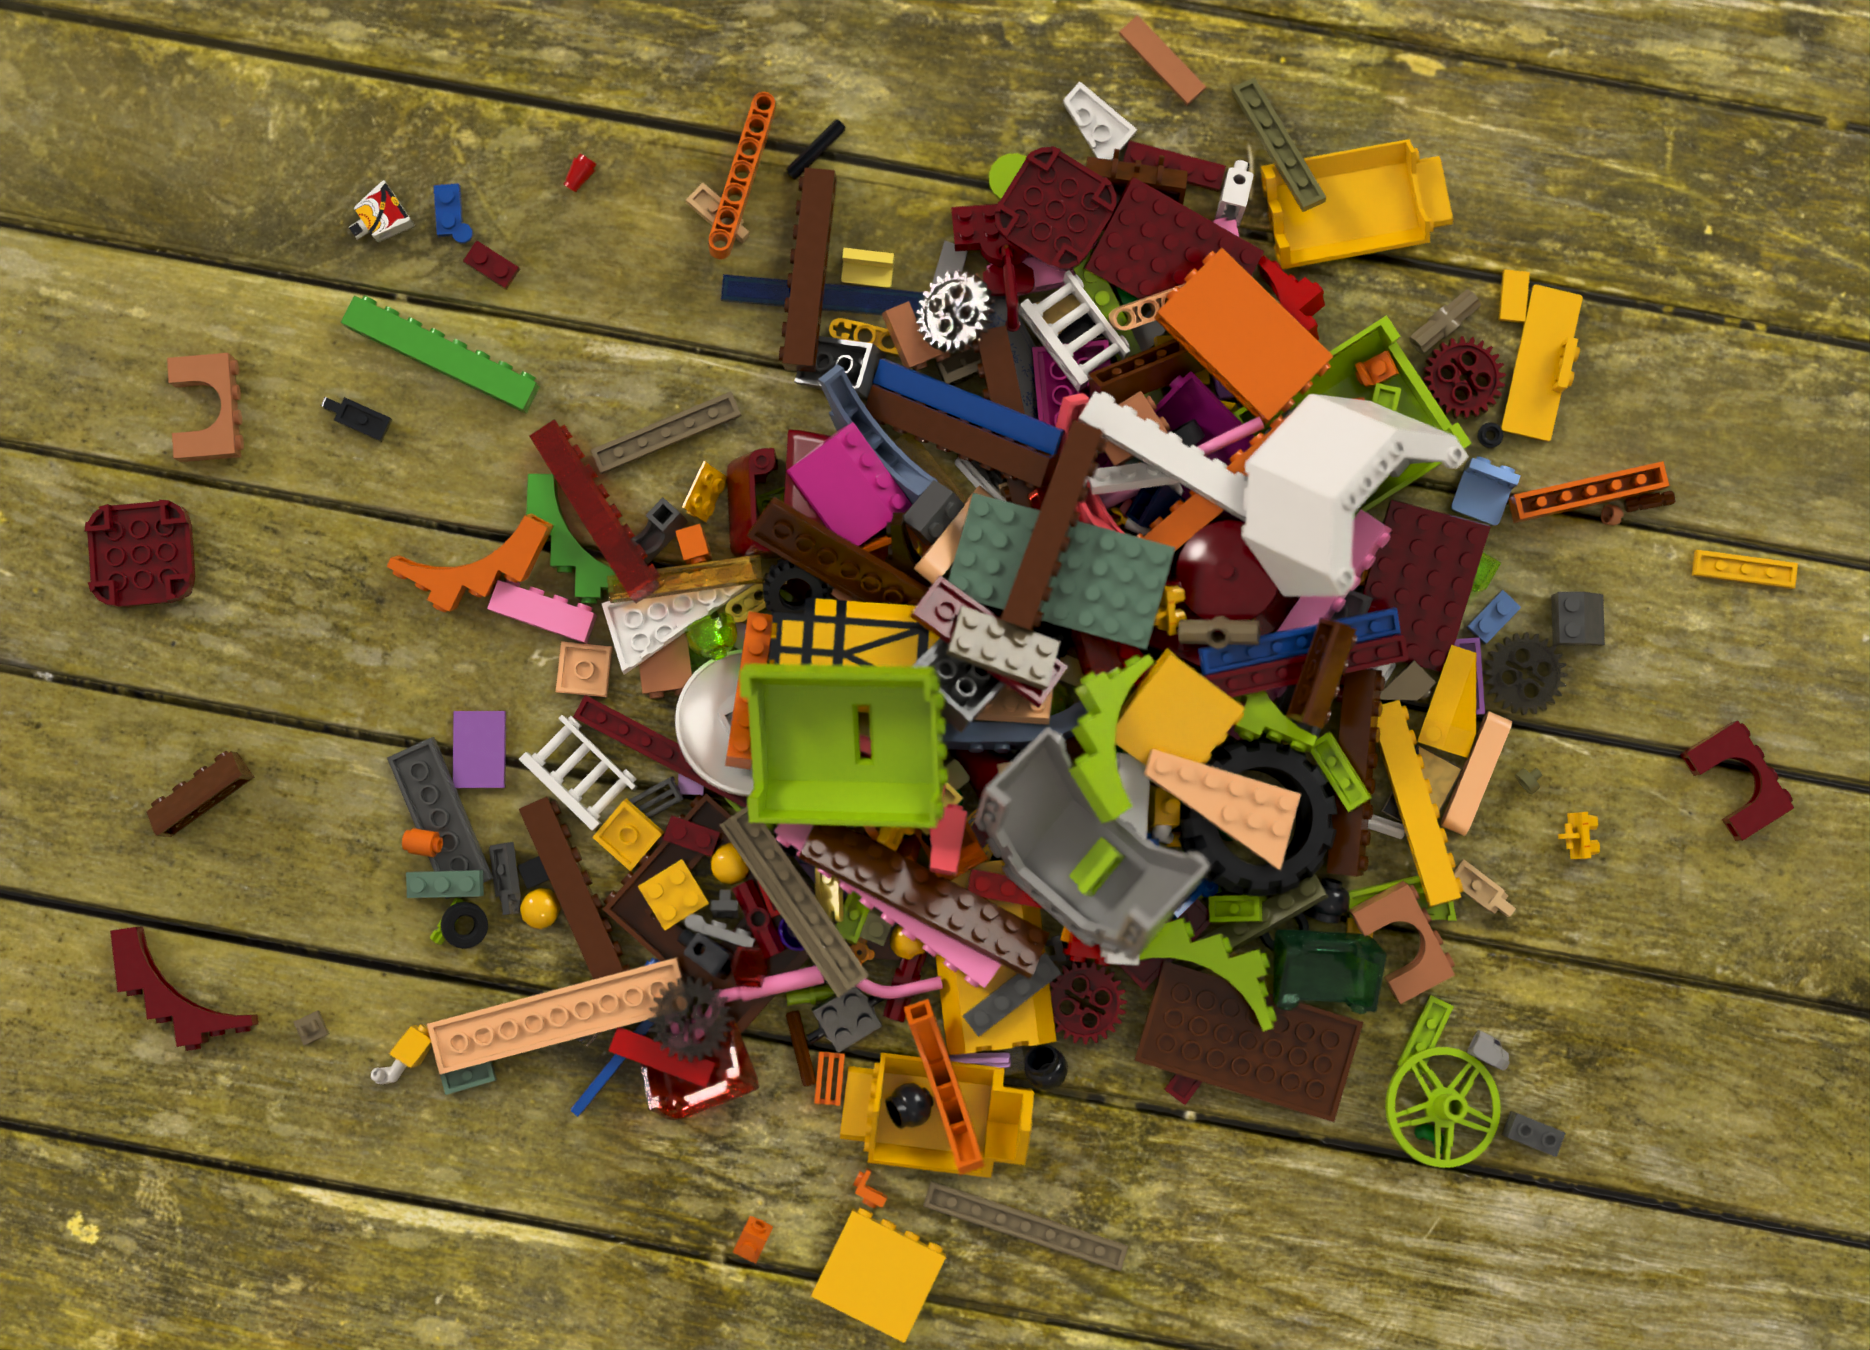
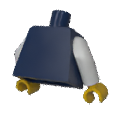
M1181 484L1141 488L1125 514L1128 518L1123 516L1119 508L1113 507L1111 511L1119 515L1117 519L1113 520L1117 526L1123 524L1125 525L1124 528L1137 534L1142 533L1145 536L1152 530L1149 527L1152 522L1160 516L1163 519L1171 514L1169 508L1180 499L1183 503L1187 501L1181 496L1183 493Z

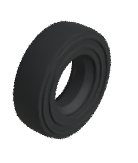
M459 902L450 906L441 919L442 935L449 944L457 948L467 949L478 945L488 931L486 914L478 905L471 902ZM462 916H469L474 921L472 931L464 935L457 933L455 930L456 921Z

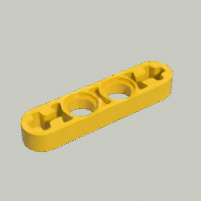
M845 318L834 319L829 326L831 338L850 340V334L842 333L841 336H837L834 328H839L840 324H843L845 330L852 332V326L856 327L854 340L851 341L860 342L858 340L859 332L868 330L872 333V339L867 343H873L887 355L899 357L896 347L887 349L882 344L883 339L886 336H890L888 329Z

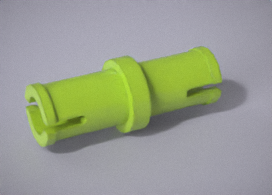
M829 985L810 986L786 992L787 1006L802 1003L814 1005L817 1001H824L835 993Z

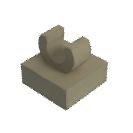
M315 1011L293 1022L303 1045H307L329 1034L319 1011Z

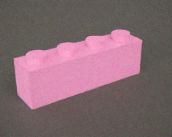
M508 579L505 582L497 580L487 608L488 610L585 644L588 643L597 615L592 612V607L578 603L577 607L567 604L568 599L554 595L552 599L543 596L545 591L530 586L529 590L520 588L521 583L519 582L515 583Z

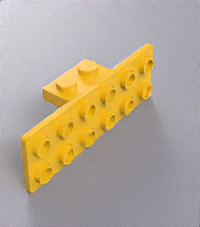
M1540 285L1532 287L1526 321L1524 322L1501 429L1504 432L1546 442L1551 440L1561 393L1568 386L1571 387L1575 372L1571 371L1573 362H1577L1580 353V347H1577L1578 339L1574 338L1583 299L1582 295Z

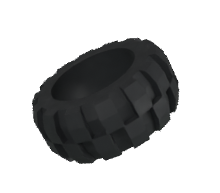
M1267 738L1253 739V741L1238 740L1213 750L1209 761L1205 764L1233 774H1239L1245 770L1263 772L1279 781L1286 790L1301 794L1296 810L1294 836L1285 851L1281 870L1275 869L1270 863L1258 866L1249 864L1236 857L1223 843L1215 825L1206 820L1197 811L1185 805L1183 801L1180 802V829L1182 837H1179V841L1185 854L1188 852L1202 854L1210 865L1204 878L1208 882H1214L1222 887L1223 891L1236 895L1261 897L1285 893L1299 887V881L1304 878H1312L1324 864L1322 858L1327 849H1332L1337 830L1333 829L1332 815H1338L1335 795H1329L1325 785L1328 779L1318 764L1312 765L1306 759V753L1292 749L1290 747L1291 744L1284 745Z

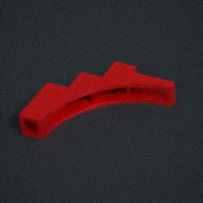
M1263 255L1257 264L1260 277L1272 288L1280 304L1316 340H1319L1318 324L1312 316L1325 306L1322 287L1317 282L1312 283L1306 277L1298 282L1292 274L1287 275L1275 260L1270 261Z

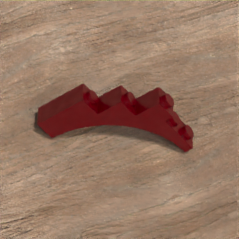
M143 927L110 930L117 992L126 991V996L143 994V989L147 1020L155 1019L156 1024L171 1022V1016H173L176 1047L185 1046V1051L201 1049V1043L209 1042L208 1032L210 1037L226 1035V1029L235 1028V1033L251 1031V1026L259 1025L258 1014L233 1015L216 1012L196 1004L179 993L165 979L156 966L147 946Z

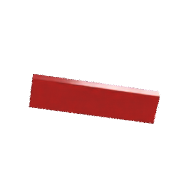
M621 1027L617 1028L608 1050L614 1054L705 1088L715 1065L714 1062Z

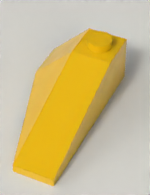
M1451 645L1417 742L1468 758L1476 736V653Z

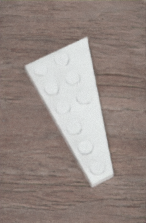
M746 556L601 603L623 674L625 675L728 603L735 596L755 584L757 581L749 557Z

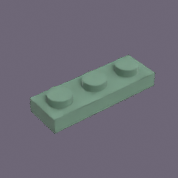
M483 870L406 872L407 898L484 896Z

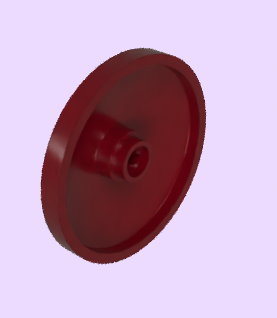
M1220 521L1207 525L1197 531L1187 541L1180 553L1177 562L1176 578L1181 581V588L1185 591L1184 602L1195 614L1204 620H1212L1217 616H1224L1230 620L1251 621L1269 608L1279 591L1276 584L1242 538V526L1246 525V523Z

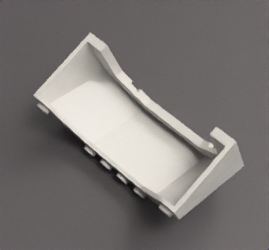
M1309 394L1246 461L1245 473H1248V488H1244L1243 511H1246V525L1242 526V538L1283 596H1344L1355 581V572L1351 567L1353 518L1354 512L1388 474L1391 477H1399L1413 463L1442 462L1447 468H1458L1469 456L1455 436L1374 402Z

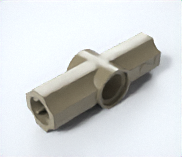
M1467 289L1449 305H1444L1428 319L1429 321L1425 325L1421 326L1409 337L1412 346L1423 355L1442 338L1448 337L1462 324L1463 320L1481 306L1478 297Z
M1217 616L1212 620H1180L1178 634L1180 644H1209L1213 648L1220 649L1227 646V644L1259 645L1261 630L1259 621L1230 620L1224 616ZM1214 630H1220L1224 634H1218Z

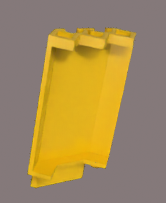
M1409 139L1303 158L1326 196V202L1305 212H1302L1274 164L1261 166L1262 190L1268 204L1267 216L1270 231H1273L1275 239V256L1282 269L1430 243V232H1433L1435 227L1453 224V216L1440 156L1420 159L1418 149L1413 147Z
M1003 860L982 862L972 868L1006 875L1002 869L1005 865ZM971 869L951 881L968 889ZM984 898L1042 929L1040 908ZM937 953L935 957L937 973L941 977L943 989L939 990L946 1047L949 1055L1057 1042L1049 983L978 1037L962 1015L1010 980L1017 972L1001 965L985 988L980 984L976 988L964 979L967 974L960 969L955 973L943 964L946 959Z

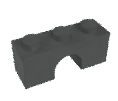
M663 497L645 515L648 518V523L643 531L635 537H630L627 534L610 552L634 576H638L676 536L675 531L682 529L688 523L683 515Z

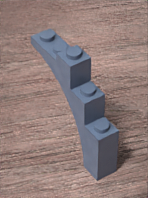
M838 364L835 365L818 380L831 407L829 415L836 431L854 422L913 505L931 482L936 479L915 464L890 439L859 398L844 368Z

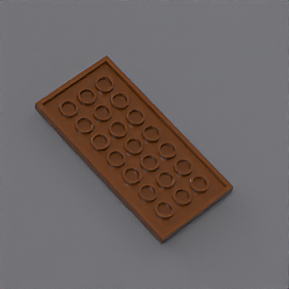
M1163 961L1134 1061L1334 1122L1364 1022L1269 993V996H1266L1265 999L1268 1007L1273 1006L1277 1021L1273 1022L1274 1028L1263 1031L1250 1004L1228 980Z

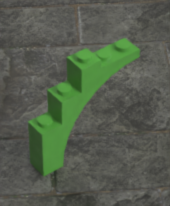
M528 474L526 515L532 513L554 525L548 538H551L550 566L557 569L558 573H572V569H576L575 597L581 599L582 604H597V600H603L604 590H607V594L622 595L623 590L635 593L655 586L653 578L632 576L613 570L597 561L585 551L572 535L563 517L558 499L557 478L555 475Z

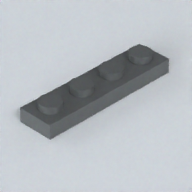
M1045 952L1041 955L1034 975L1030 979L1017 973L962 1016L979 1037L1059 976L1061 972Z

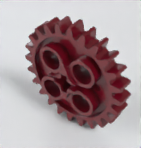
M1463 336L1459 338L1458 343L1451 338L1448 342L1449 347L1442 342L1439 345L1441 351L1434 349L1431 352L1434 358L1428 357L1426 359V362L1431 367H1424L1422 370L1424 373L1429 374L1422 381L1429 383L1427 388L1432 392L1434 399L1438 401V405L1445 407L1444 414L1446 415L1451 410L1455 419L1460 413H1462L1464 419H1467L1470 412L1476 418L1479 416V409L1486 413L1488 411L1487 404L1493 407L1496 404L1494 398L1502 396L1501 392L1497 389L1505 387V384L1499 381V379L1506 376L1505 373L1499 372L1504 363L1496 364L1495 362L1500 355L1495 354L1491 356L1490 352L1493 347L1490 346L1485 350L1483 348V340L1478 345H1475L1474 337H1471L1468 343H1465ZM1463 355H1468L1472 358V366H1467L1462 362ZM1451 359L1455 360L1456 366L1453 363H1451ZM1441 369H1448L1452 374V378L1450 380L1444 379L1441 376ZM1466 374L1468 379L1461 381L1459 377ZM1477 376H1482L1486 379V387H1481L1476 383ZM1455 390H1462L1466 395V399L1464 401L1458 400L1455 397ZM1472 390L1477 393L1476 397L1473 396Z
M1085 960V962H1082V966L1078 967L1074 961L1072 962V970L1064 965L1062 967L1064 974L1056 977L1057 982H1049V985L1053 987L1050 990L1054 1024L1057 1023L1059 1025L1055 1032L1058 1033L1064 1030L1065 1040L1070 1035H1073L1074 1043H1077L1080 1037H1083L1085 1045L1088 1044L1089 1037H1092L1093 1041L1098 1043V1035L1101 1034L1103 1038H1108L1107 1029L1111 1032H1116V1028L1113 1025L1114 1022L1122 1024L1123 1021L1118 1017V1014H1126V1011L1120 1008V1005L1126 1004L1127 1000L1120 999V995L1124 994L1126 990H1118L1117 986L1122 981H1113L1112 978L1115 972L1113 971L1107 975L1105 973L1107 966L1104 965L1099 970L1094 962L1091 967H1088ZM1077 977L1086 980L1087 988L1085 991L1080 992L1074 988L1073 982ZM1065 990H1070L1080 998H1084L1086 995L1089 996V1002L1105 1010L1106 1014L1102 1015L1090 1006L1083 1009L1080 1007L1082 1002L1065 994ZM1099 990H1105L1110 995V1000L1107 1004L1097 1002L1096 993ZM1064 1000L1073 1002L1075 1007L1073 1013L1066 1014L1062 1011L1061 1003ZM1086 1013L1096 1015L1097 1024L1095 1026L1089 1027L1084 1023L1083 1018Z

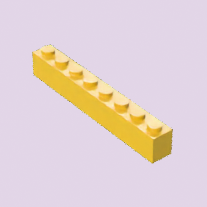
M1400 700L1382 704L1381 717H1378L1377 727L1380 728L1378 747L1428 908L1459 900L1461 898L1460 893L1463 892V886L1460 878H1455L1452 868L1456 867L1452 853H1447L1444 844L1448 842L1445 829L1439 828L1437 818H1440L1437 804H1432L1429 796L1432 793L1430 781L1428 778L1424 779L1421 769H1425L1421 754L1417 755L1414 745L1417 744L1413 729H1408L1406 722L1409 720L1408 710L1405 705L1401 706Z

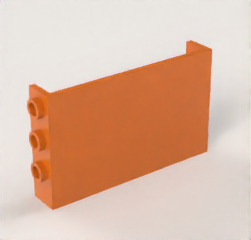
M1221 248L1217 253L1212 251L1202 261L1205 265L1199 271L1194 268L1185 277L1184 280L1187 283L1183 287L1179 288L1176 286L1166 296L1168 301L1157 311L1154 319L1256 418L1260 417L1265 426L1280 410L1284 413L1287 412L1295 403L1293 398L1299 392L1304 395L1313 385L1311 380L1316 375L1322 377L1331 367L1329 361L1333 358V355Z

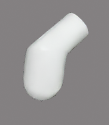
M396 1059L391 1067L374 1068L371 1072V1079L381 1085L395 1083L407 1065Z

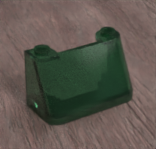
M1277 930L1274 938L1273 1002L1278 1008L1287 1011L1298 1007L1300 1000L1345 1002L1351 1008V1011L1357 1014L1376 1012L1387 954L1375 939L1368 935Z

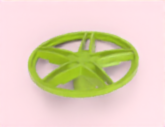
M1434 1047L1413 1054L1399 1066L1388 1086L1385 1109L1387 1122L1394 1139L1409 1156L1429 1166L1450 1168L1464 1165L1474 1160L1489 1146L1498 1129L1501 1105L1495 1081L1479 1060L1459 1049ZM1435 1055H1450L1468 1063L1452 1083L1445 1088L1423 1059ZM1416 1063H1418L1427 1079L1433 1085L1434 1089L1430 1091L1425 1080L1417 1070ZM1473 1066L1474 1069L1457 1092L1454 1088L1465 1076L1468 1069ZM1411 1068L1428 1101L1396 1113L1395 1099L1397 1090L1404 1075ZM1478 1073L1484 1078L1491 1094L1492 1118L1469 1107L1465 1099ZM1422 1109L1425 1111L1426 1116L1397 1122V1117ZM1469 1114L1489 1123L1490 1126L1486 1128L1463 1118ZM1433 1121L1435 1158L1426 1156L1416 1150L1405 1139L1400 1127L1415 1126ZM1455 1123L1487 1132L1483 1140L1471 1152L1461 1157L1450 1159ZM1441 1127H1445L1443 1160L1440 1159Z

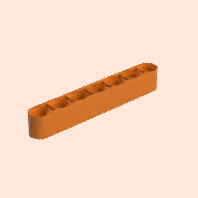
M759 92L752 100L709 235V251L716 259H725L732 251L775 116V99L768 92ZM766 104L770 108L768 110H761L758 106ZM753 127H760L763 131L754 133L751 129ZM751 149L756 153L754 155L747 156L743 152L745 150ZM745 172L748 174V177L740 179L736 174ZM731 195H738L741 199L733 202L729 200V197ZM724 218H731L734 222L725 225L721 221ZM724 241L726 246L717 248L714 246V243Z

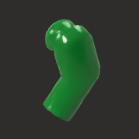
M1428 1123L1416 1126L1414 1129L1415 1137L1419 1140L1424 1138L1432 1141L1435 1148L1434 1126ZM1441 1131L1440 1154H1443L1444 1136H1443L1442 1131Z

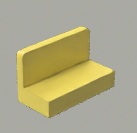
M851 248L843 249L842 283L891 288L894 253Z

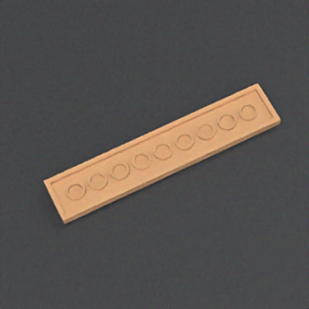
M677 957L428 1023L427 1027L440 1075L691 1008Z

